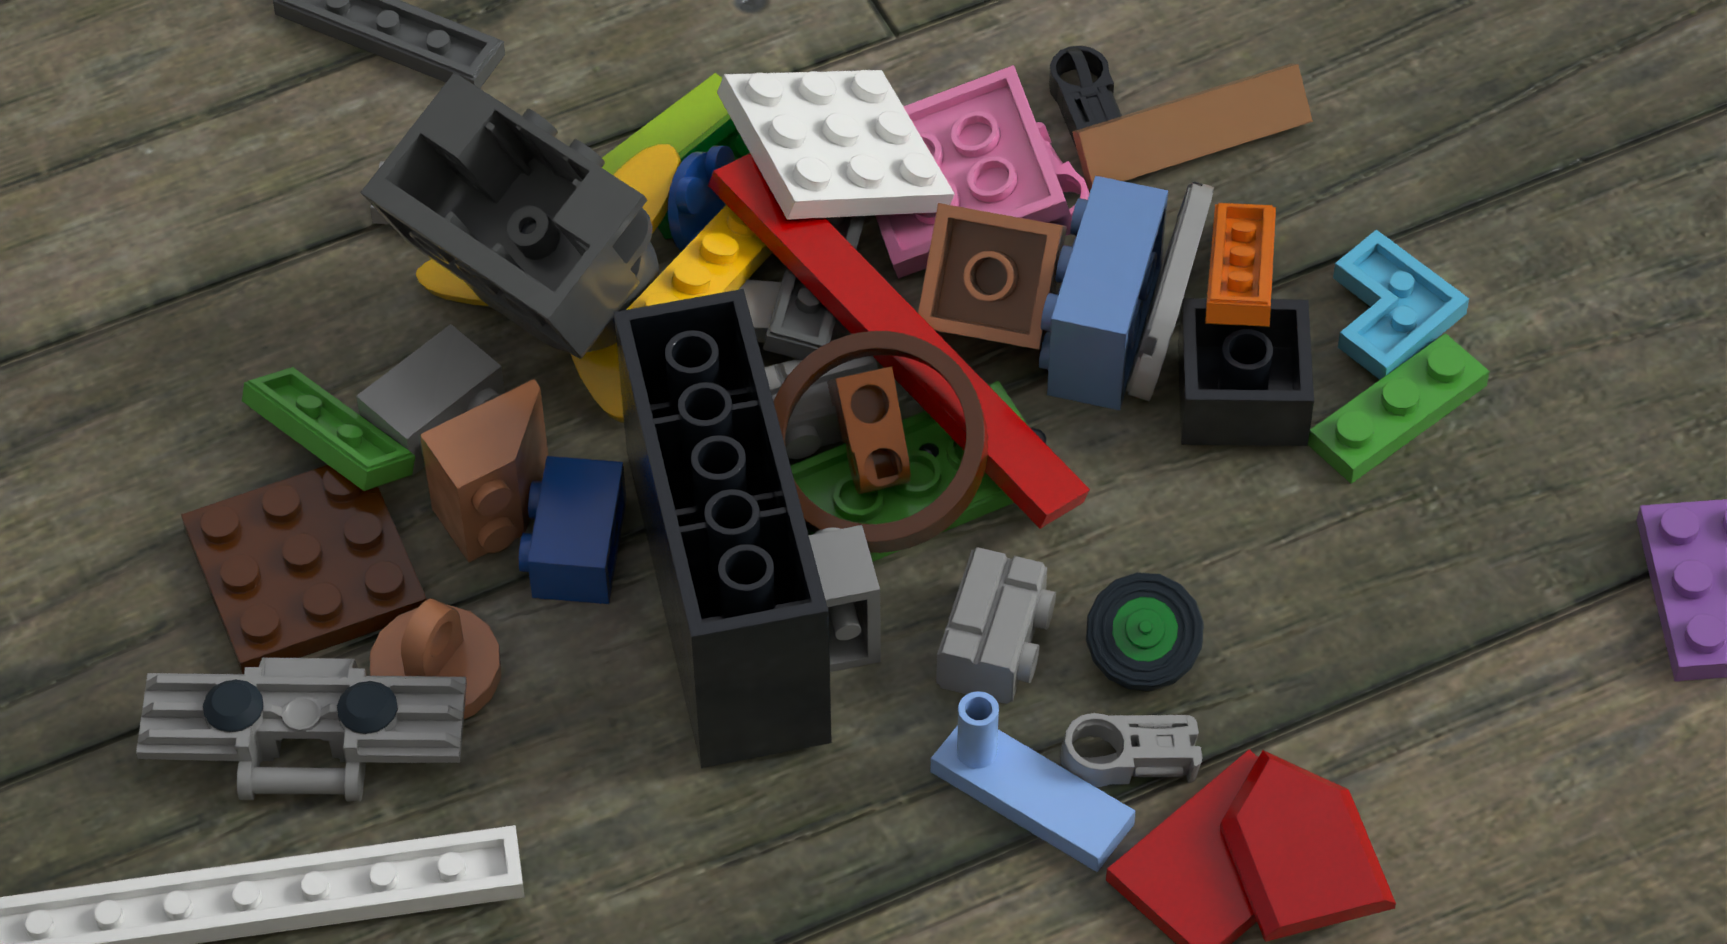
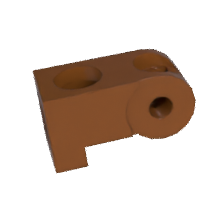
M892 366L827 381L832 406H835L842 441L846 443L849 468L857 493L864 494L909 484L911 476L910 463Z

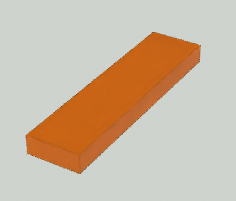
M1215 204L1206 303V323L1270 327L1276 207H1273V205Z

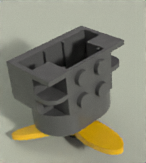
M454 72L360 193L405 240L431 259L416 271V277L425 289L433 295L446 300L471 305L490 306L543 343L558 350L569 352L580 378L594 400L609 417L624 423L614 312L626 310L659 276L658 259L650 240L668 211L669 191L674 174L681 163L680 156L671 145L658 144L636 154L612 175L602 168L605 161L581 141L574 139L570 146H567L555 138L558 133L556 128L538 113L527 109L521 116Z

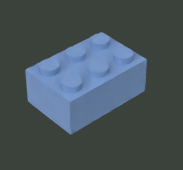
M1095 176L1088 200L1077 199L1070 228V234L1076 235L1073 246L1063 245L1056 270V282L1062 284L1058 294L1048 293L1041 319V330L1047 332L1041 347L1039 368L1048 370L1047 395L1115 410L1121 409L1136 351L1162 266L1168 190Z

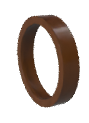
M868 331L838 338L809 354L787 376L773 402L785 444L786 429L790 417L803 394L828 371L851 360L876 355L905 357L931 367L952 387L961 403L966 422L964 455L959 469L949 486L934 502L923 510L904 519L889 523L862 524L850 522L833 516L819 508L802 492L795 482L806 527L810 531L816 533L825 528L843 529L862 525L870 553L899 551L922 544L940 534L960 517L973 500L986 469L988 432L977 393L967 375L951 357L929 342L911 335L891 331Z

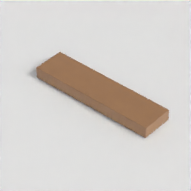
M1288 64L1085 127L1072 133L1088 190H1091L1095 176L1126 181L1313 122L1299 65Z

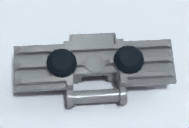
M262 658L259 667H245L244 674L147 673L136 754L138 759L239 761L237 771V794L239 800H254L256 794L345 795L346 801H361L366 762L460 763L467 680L466 677L366 676L365 668H358L355 659ZM282 738L322 739V741H329L332 758H339L340 762H346V767H260V763L280 758Z

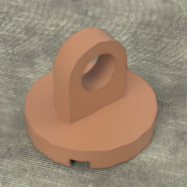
M430 598L418 608L398 615L380 631L370 651V676L466 677L467 688L464 719L474 716L492 699L501 680L500 648L490 626L471 611L446 605Z

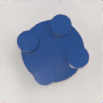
M715 145L708 152L691 153L680 163L674 174L668 198V220L673 240L681 252L726 206L708 184L714 170L735 161L734 153L728 146Z

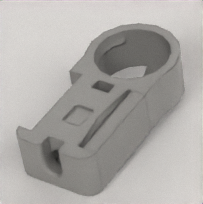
M1099 713L1081 715L1073 720L1066 730L1061 746L1060 761L1064 769L1096 788L1110 784H1129L1131 776L1182 777L1187 775L1188 783H1192L1195 781L1202 763L1201 747L1195 746L1199 734L1197 721L1190 715L1108 716ZM1082 737H1099L1109 742L1116 750V753L1100 757H1080L1072 743Z

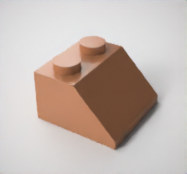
M535 379L420 434L432 510L468 562L487 553L502 551L515 539L526 533L530 521L528 514L530 486L533 480L542 481L546 457L548 456L541 389Z

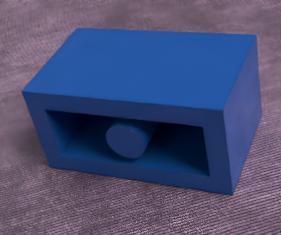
M555 456L546 457L542 481L533 480L530 486L528 514L530 519H535L533 533H523L519 547V571L529 572L532 598L609 604L627 499L623 462Z

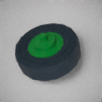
M1136 572L1115 579L1097 595L1087 615L1086 642L1093 662L1109 680L1130 690L1154 691L1175 684L1192 669L1202 649L1204 622L1196 600L1180 583L1161 574Z

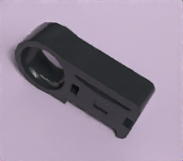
M1070 46L1060 50L1053 57L1049 75L1050 94L1058 103L1074 145L1073 131L1122 116L1113 96L1114 82L1109 73L1108 61L1102 53L1091 47ZM1070 70H1076L1080 85L1069 84L1062 80L1060 76ZM1090 72L1097 76L1098 79L1095 82H1092Z

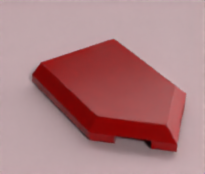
M1262 750L1224 815L1220 828L1264 941L1267 942L1395 909L1396 902L1349 789Z

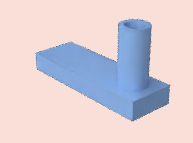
M981 691L965 695L958 705V725L931 757L930 772L1098 872L1134 826L1136 811L998 730L999 705L992 695Z

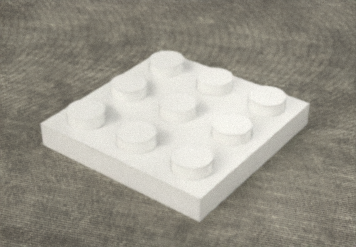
M882 70L724 74L717 94L787 220L937 212L938 203L951 204L955 193Z

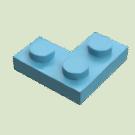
M1378 230L1371 233L1335 263L1333 279L1370 306L1369 309L1340 332L1338 348L1378 379H1382L1434 342L1467 314L1469 303L1467 296Z

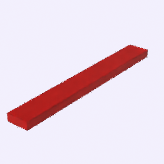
M750 153L713 171L708 186L851 334L868 331H891L911 335L941 349L961 367L977 393L986 421L988 458L985 473L1039 529L1083 504L1090 489L826 218L787 220ZM892 355L873 356L884 368L892 366L894 379L965 450L966 422L964 412L956 393L949 383L937 371L918 361Z

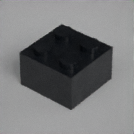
M1183 298L1178 337L1181 445L1308 446L1314 406L1309 300L1271 299L1270 327L1208 324L1206 323L1207 298Z

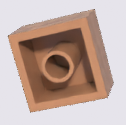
M938 203L918 314L936 331L1041 349L1047 332L1041 330L1043 308L1048 293L1055 294L1057 285L1056 270L1060 252L1064 245L1067 226Z

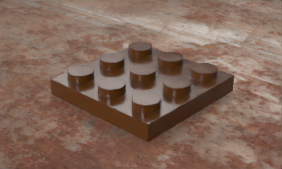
M329 465L181 514L187 537L242 674L245 672V667H259L262 658H301L384 629L398 615L418 608L427 600L378 486L363 491Z

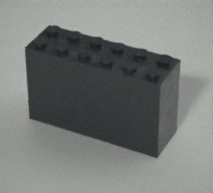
M744 289L614 312L627 455L701 768L832 743L829 611Z

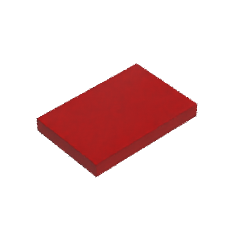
M1250 749L1107 868L1106 881L1176 944H1232L1257 922L1220 828L1224 815L1258 759V756Z

